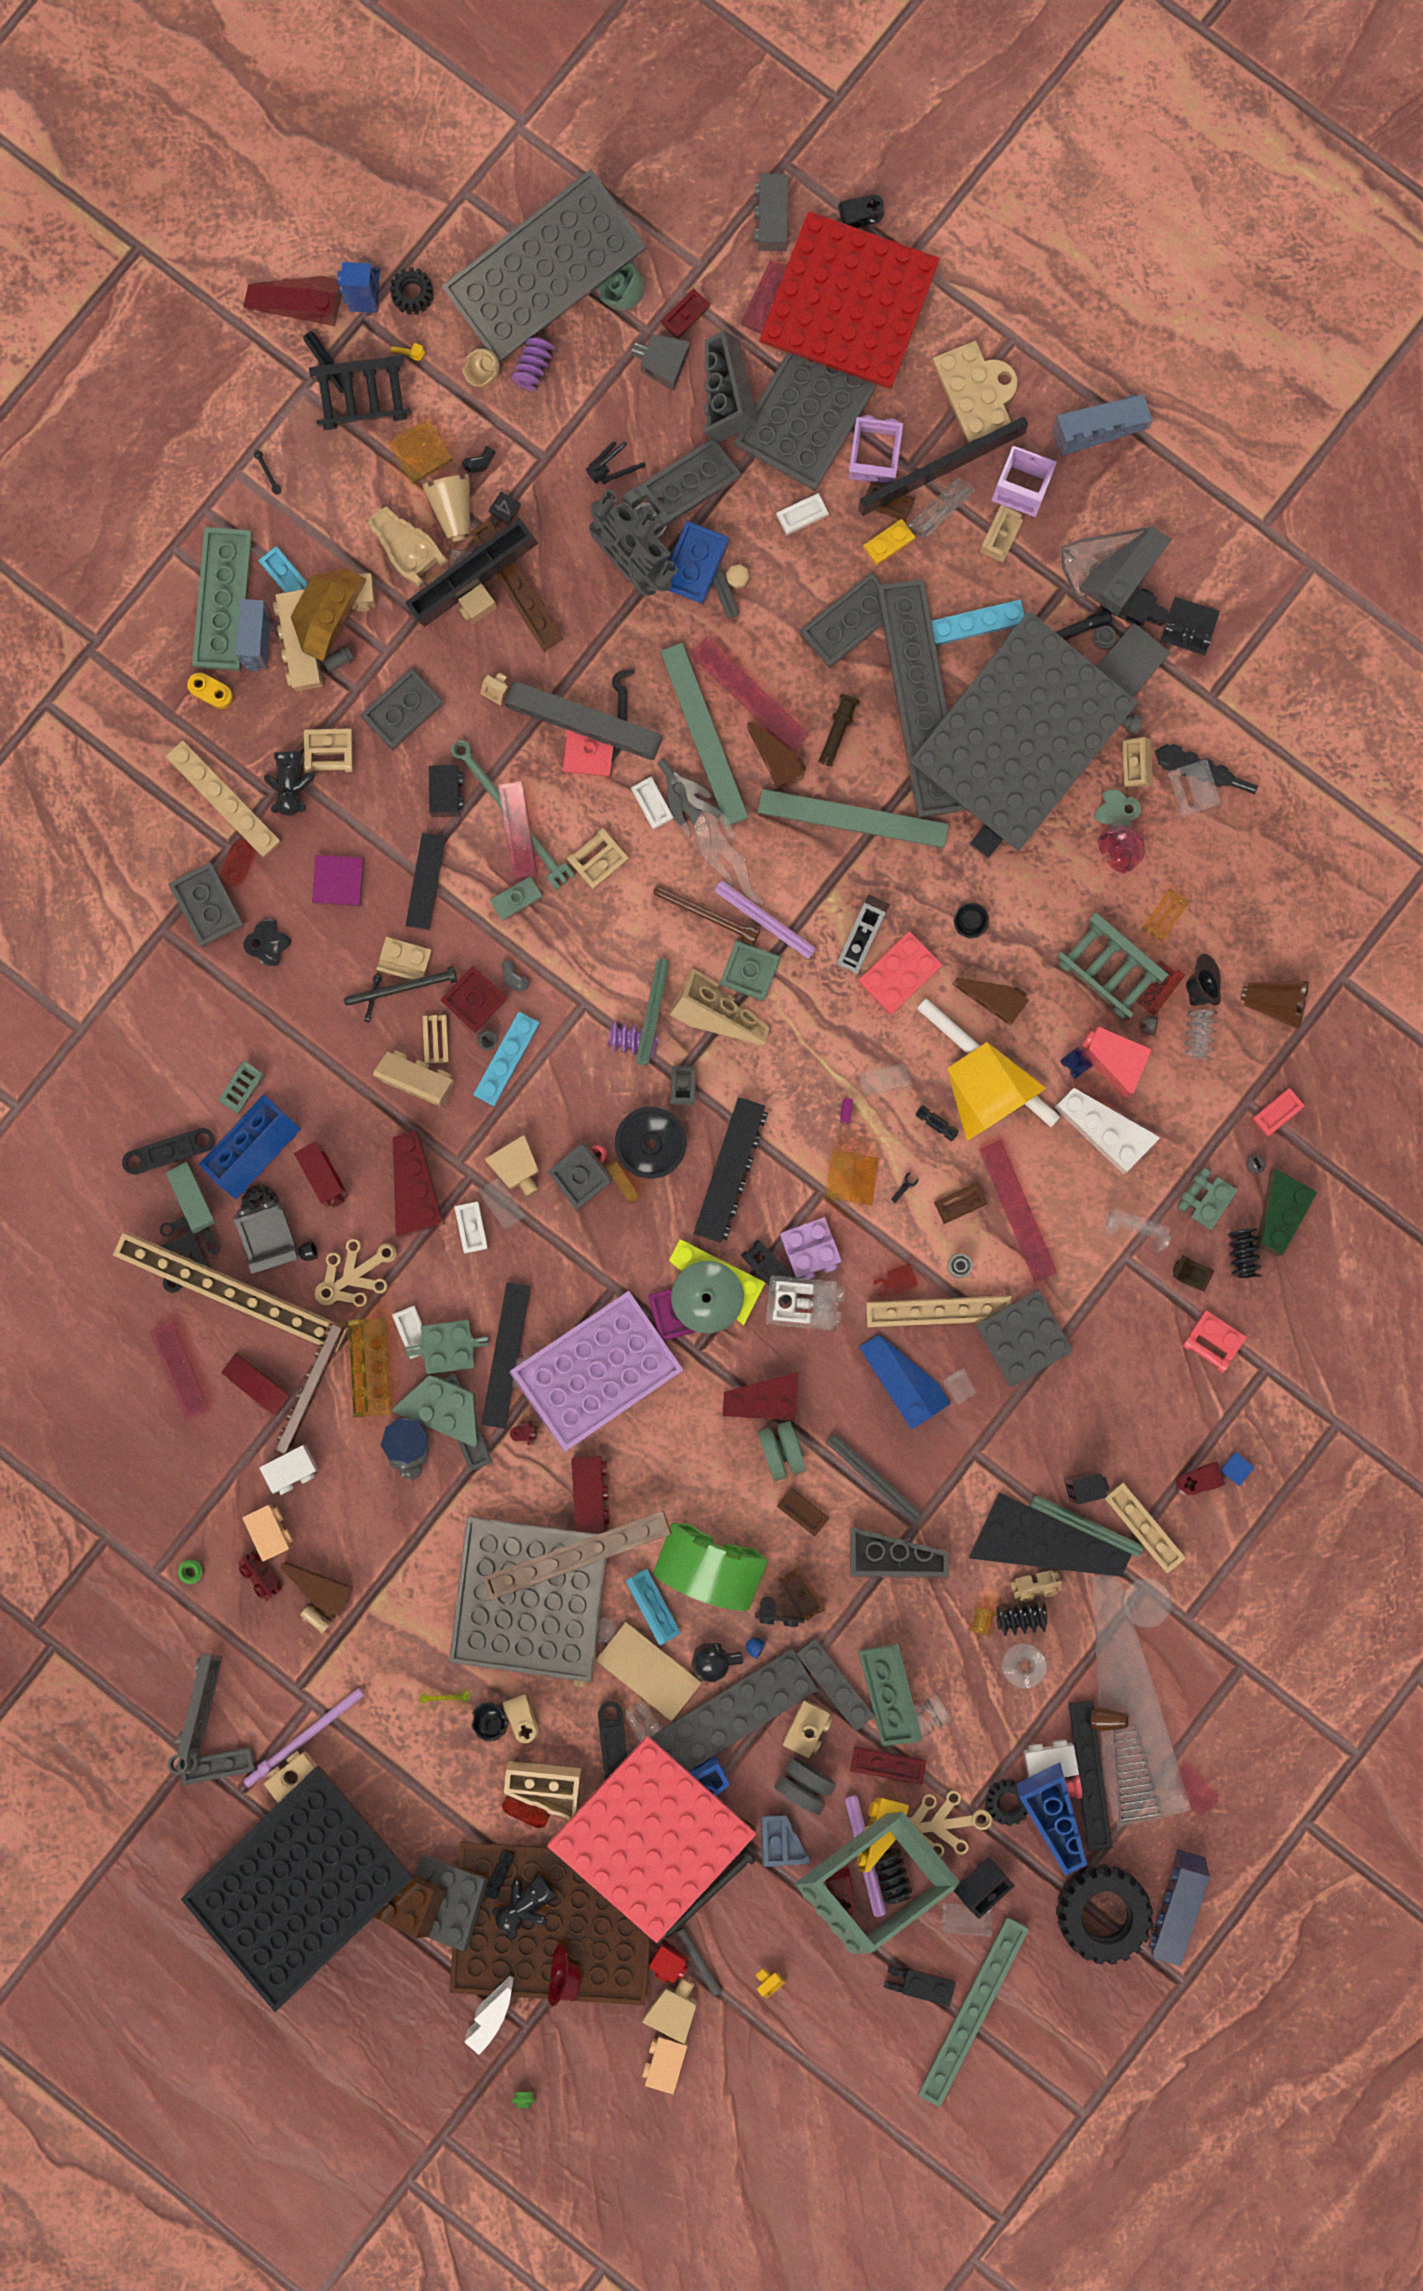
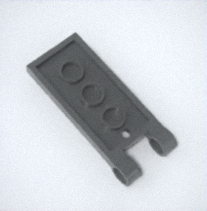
M712 438L639 486L629 490L622 497V501L628 502L634 508L646 498L658 514V521L651 529L657 535L665 526L740 479L742 474L715 439ZM659 499L663 501L662 504L658 502Z
M202 1653L201 1658H198L196 1661L195 1672H197L188 1713L184 1729L180 1731L177 1739V1745L179 1746L178 1754L172 1756L168 1761V1768L173 1774H190L196 1772L199 1768V1755L223 1656ZM178 1757L180 1758L178 1760L177 1765L180 1772L176 1771L174 1768V1761ZM191 1757L194 1760V1767L188 1771L190 1768L189 1759Z

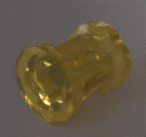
M975 1606L976 1615L973 1625L969 1626V1630L990 1636L989 1627L992 1617L996 1615V1612Z

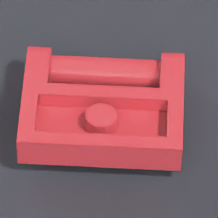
M1205 1310L1182 1346L1187 1350H1193L1217 1366L1216 1369L1224 1373L1247 1337ZM1201 1336L1226 1354L1223 1358L1219 1357L1196 1341L1197 1337Z

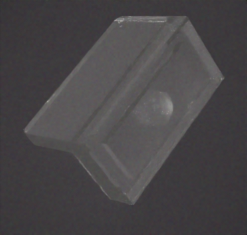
M499 1177L483 1188L477 1189L505 1230H508L526 1217Z

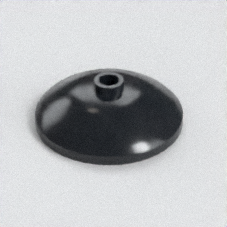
M644 1107L637 1109L622 1120L616 1131L615 1151L620 1163L627 1171L641 1178L656 1179L670 1174L680 1165L686 1152L687 1140L682 1124L672 1113L662 1108ZM649 1140H653L656 1143L652 1149L646 1146Z

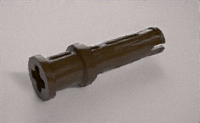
M840 694L839 698L841 701L836 713L832 715L834 723L818 760L819 763L824 765L827 756H829L826 763L828 767L833 766L845 730L853 722L852 715L855 707L860 704L858 699L849 695Z

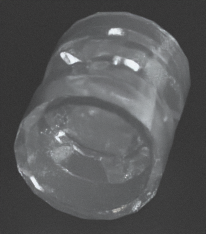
M937 1693L925 1699L924 1705L919 1703L914 1705L922 1738L934 1732L935 1726L941 1728L952 1722ZM927 1711L932 1717V1720L928 1722L922 1716Z

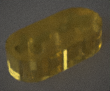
M616 1160L605 1166L629 1204L640 1198Z

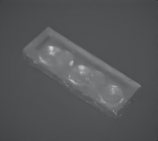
M958 477L908 525L913 533L925 539L945 519L949 518L962 503L968 500L975 492L974 487L971 483Z

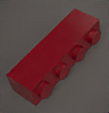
M602 1456L571 1458L575 1531L604 1533L606 1532V1524H610V1512L605 1510L604 1500H609L608 1485H603V1476H607V1462L602 1461Z

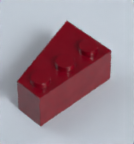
M798 1372L725 1391L723 1416L795 1421Z

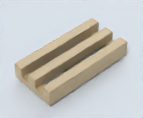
M447 1015L422 1016L424 1062L426 1064L449 1063ZM428 1021H432L434 1058L430 1059ZM437 1021H442L443 1058H439Z

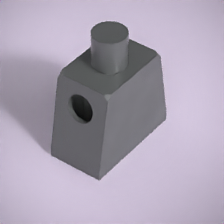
M652 335L648 346L635 342L631 355L642 359L641 372L674 391L690 351V342Z

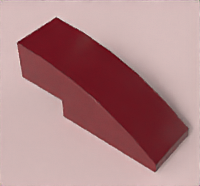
M235 1353L221 1372L274 1416L279 1415L292 1397L237 1353Z

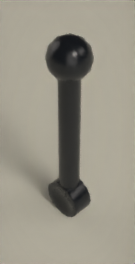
M260 450L255 451L254 457L259 460L272 485V492L275 495H279L282 491L281 487L275 483L262 458L263 453Z
M376 974L373 976L374 985L372 990L378 988V984L382 981L381 975ZM375 999L369 1001L364 1022H370Z

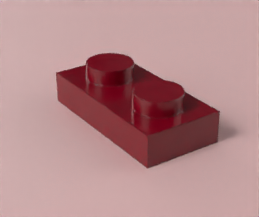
M693 288L661 320V325L676 339H679L710 308V303Z

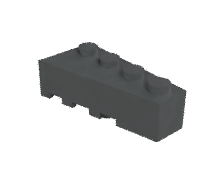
M723 330L705 340V370L707 371L705 392H707V404L704 405V414L707 415V425H704V434L718 442L758 423L740 341Z
M850 1527V1578L947 1579L949 1577V1552Z

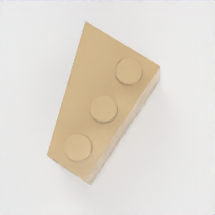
M509 1761L506 1768L504 1794L531 1806L535 1805L546 1810L551 1815L555 1814L569 1821L578 1809L581 1768Z

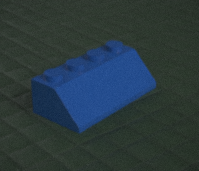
M263 1094L199 1165L217 1185L234 1199H237L247 1190L255 1178L262 1174L266 1166L280 1154V1151L289 1141L295 1138L301 1128Z

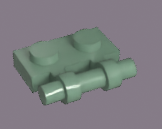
M1203 1168L1200 1174H1196L1192 1181L1194 1183L1188 1192H1184L1180 1199L1182 1201L1177 1208L1182 1212H1186L1189 1206L1193 1207L1195 1210L1190 1217L1207 1229L1212 1230L1238 1190L1219 1177H1216L1212 1184L1209 1183L1207 1179L1211 1172ZM1203 1188L1207 1192L1199 1202L1195 1197L1200 1189Z

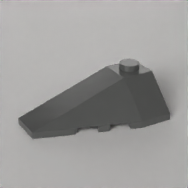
M1151 526L1095 567L1079 590L1118 616L1172 539Z

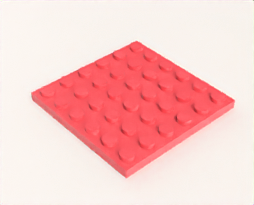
M646 1735L547 1843V1847L657 1943L754 1838L756 1831L651 1737Z

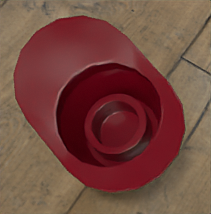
M563 1945L556 1947L552 1959L551 1980L548 1988V2002L551 2006H556L560 2001H576L582 1983L580 1970L577 1966L568 1962L567 1951Z

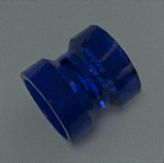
M1079 1047L1060 1060V1063L1070 1070V1075L1074 1080L1093 1066L1088 1059L1082 1056L1083 1052Z

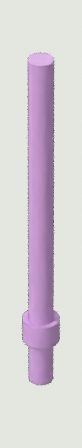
M360 1688L356 1689L272 1758L261 1762L257 1766L258 1769L243 1780L245 1785L250 1788L263 1776L266 1778V1775L273 1768L365 1696Z

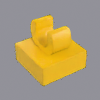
M763 1968L756 1974V1977L762 1983L757 1988V1991L762 1997L767 1999L786 1983L780 1974L774 1973L771 1976Z

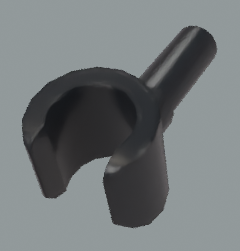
M911 1172L907 1173L902 1180L901 1188L891 1200L896 1203L908 1188H913L918 1183L919 1178L913 1184H910L907 1181V1177Z

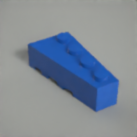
M1061 1762L1017 1783L1019 1798L1065 1876L1086 1866L1087 1861Z

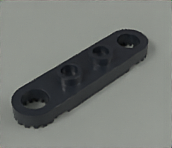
M199 1128L127 1152L123 1156L122 1166L129 1174H142L208 1152L215 1146L216 1138L209 1129ZM205 1133L209 1136V1143L205 1147H200L197 1144V1137ZM133 1156H138L141 1165L133 1170L128 1165L129 1159Z
M614 1701L604 1702L598 1711L605 1780L627 1757L623 1711L621 1706ZM607 1707H613L617 1710V1717L614 1720H607L604 1717L603 1711Z

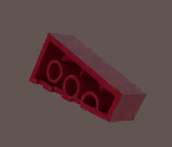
M415 1130L393 1137L396 1237L400 1238L444 1225V1219L419 1133Z

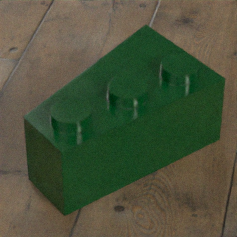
M1277 1169L1270 1170L1265 1205L1258 1233L1259 1239L1256 1245L1276 1256H1282L1318 1192Z

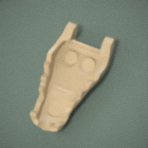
M388 507L379 509L370 517L368 525L378 536L393 566L404 578L418 588L424 584L420 577L436 562L441 566L448 562L434 541L419 528H414L402 518L399 519Z

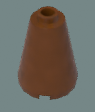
M1249 982L1248 987L1243 986L1241 1000L1245 1001L1244 1006L1294 1028H1299L1304 1014L1309 982Z

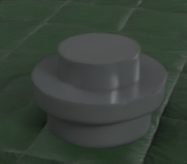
M1107 625L1098 627L1093 634V641L1100 649L1113 647L1117 640L1116 631Z

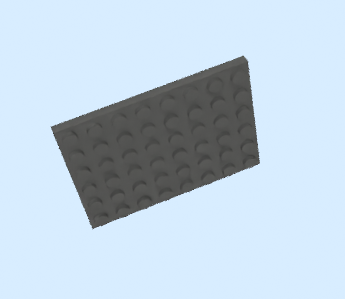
M1028 611L911 757L909 762L1000 836L1013 849L1020 851L1138 702L1036 615Z

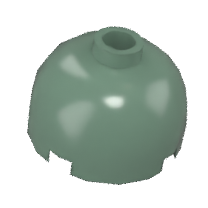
M628 263L598 287V291L601 292L600 300L618 311H627L634 308L641 301L645 292V281L642 273L634 265Z

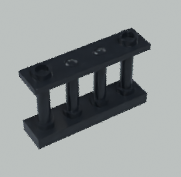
M400 355L309 367L310 377L319 382L324 419L316 420L319 427L323 426V430L337 429V424L392 417L393 421L407 420V415H412V411L410 408L403 409L398 374L400 368L405 367L404 357ZM379 370H386V373H389L394 406L392 411L380 412L375 375H377ZM363 373V376H366L371 411L369 414L357 415L352 384L353 374ZM339 376L343 381L348 415L346 417H333L328 381H331L330 377Z

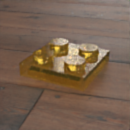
M428 419L388 442V446L413 485L453 461L450 453Z

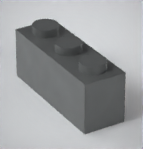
M760 174V182H755V197H759V205H755L754 220H759V228H754V242H759V251H786L788 174Z

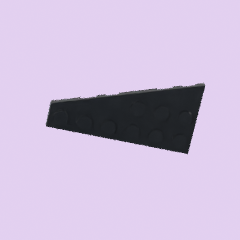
M1000 1492L997 1494L969 1555V1559L1122 1577L1131 1558V1554Z

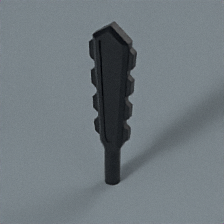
M1166 744L1154 751L1158 765H1161L1164 770L1170 772L1176 770L1179 771L1180 775L1188 778L1195 776L1198 781H1210L1213 786L1219 788L1221 786H1233L1254 795L1258 789V785L1235 777L1228 771V767L1223 765L1216 766L1212 760L1207 758L1202 760L1194 752L1189 751L1186 753L1178 745Z

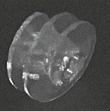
M1019 1643L1010 1647L1004 1654L1002 1670L1006 1679L1014 1686L1023 1689L1032 1688L1038 1685L1045 1677L1047 1663L1038 1648L1031 1644ZM1026 1660H1029L1027 1662L1029 1669L1027 1671L1023 1669L1021 1672L1019 1662L1023 1661L1025 1663Z

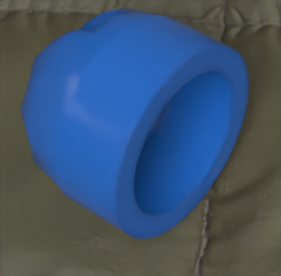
M758 1637L749 1639L746 1643L748 1654L757 1659L762 1653L766 1642Z

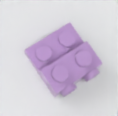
M825 1217L780 1233L796 1279L801 1277L802 1281L814 1278L816 1277L815 1272L824 1269L825 1273L838 1269L837 1264L842 1262Z

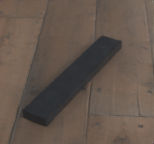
M506 1283L481 1425L506 1429L514 1378L509 1372L517 1367L531 1286Z
M1093 1700L1068 1702L1073 1745L1082 1788L1081 1807L1087 1850L1112 1848L1097 1729H1092L1091 1714L1094 1709Z

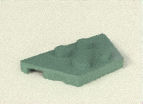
M429 1375L392 1410V1412L418 1421L422 1425L473 1447H478L479 1445L476 1430L478 1422L475 1412V1393L439 1377Z

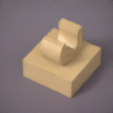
M500 672L495 679L487 675L482 683L480 694L501 706L506 698L508 689L505 683L507 677Z

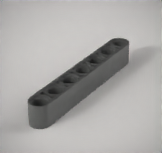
M519 682L512 683L504 705L511 710L649 760L655 759L663 740V736L657 732Z

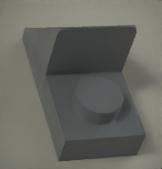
M672 1066L671 1104L695 1105L696 1066Z

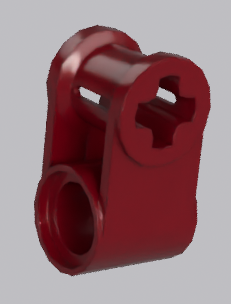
M1217 1461L1182 1474L1176 1480V1489L1182 1495H1195L1226 1485ZM1187 1480L1193 1481V1485L1190 1488L1184 1487Z
M845 1867L839 1869L826 1879L828 1890L839 1903L842 1899H845L846 1903H851L847 1906L846 1910L851 1916L855 1910V1900L849 1868Z

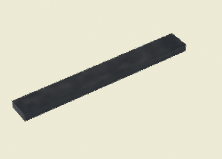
M1021 417L861 498L858 507L860 514L864 516L1026 434L1027 420L1025 417Z

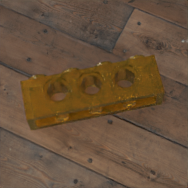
M386 1318L349 1320L353 1417L391 1415L392 1402L390 1398Z

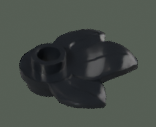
M267 919L258 923L254 933L249 934L243 942L245 952L250 956L257 957L266 966L279 965L278 953L287 949L291 944V939L287 935L276 931L277 925L274 919ZM258 941L260 947L254 948L251 942Z

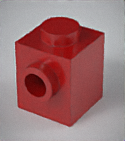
M661 1942L650 1960L648 1968L655 1971V1976L661 1981L667 1983L669 1980L674 1983L677 1978L681 1980L687 1971L688 1966L685 1965L687 1957Z

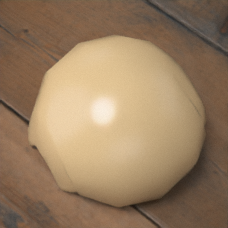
M476 349L466 357L467 363L463 368V374L468 383L473 386L482 387L492 383L497 378L500 363L495 353L488 349Z

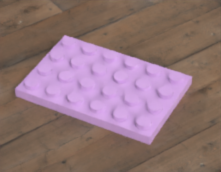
M628 1291L525 1360L509 1373L563 1452H566L678 1375L683 1369Z

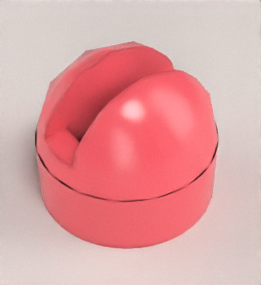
M600 1145L591 1147L590 1149L594 1154L602 1153L598 1160L601 1164L604 1163L608 1155L606 1149Z

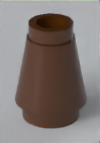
M1101 1707L1098 1710L1093 1709L1091 1714L1092 1729L1103 1732L1128 1728L1129 1716L1127 1713Z

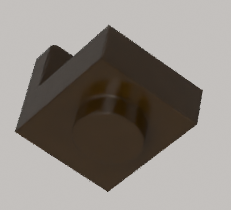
M1182 1255L1181 1259L1173 1267V1277L1180 1283L1205 1292L1214 1270Z

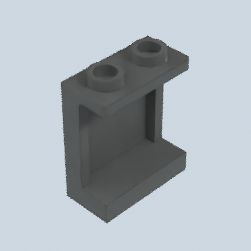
M267 1200L260 1203L258 1208L252 1210L250 1207L242 1208L234 1215L233 1222L237 1225L248 1256V1266L251 1274L298 1259L299 1253L281 1201Z

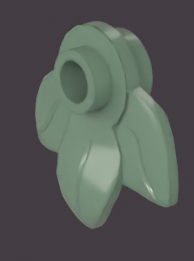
M1108 790L1103 792L1106 804L1096 811L1094 819L1100 823L1110 825L1111 837L1122 836L1130 830L1132 820H1135L1140 815L1141 805L1135 798L1125 797L1121 791ZM1128 804L1134 807V811L1130 814L1124 810Z

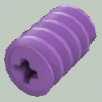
M533 337L527 339V347L523 348V355L519 357L520 364L516 365V372L511 377L515 384L530 391H536L533 384L541 385V381L536 377H544L545 375L540 367L548 368V364L543 360H551L552 356L547 351H555V347L544 339Z
M614 1021L610 1030L608 1048L612 1044L613 1051L616 1052L621 1046L622 1052L626 1053L629 1047H631L632 1054L636 1055L643 1026L637 1032L636 1024H633L630 1030H627L625 1022L621 1028H618L617 1021ZM659 1034L654 1036L651 1058H655Z

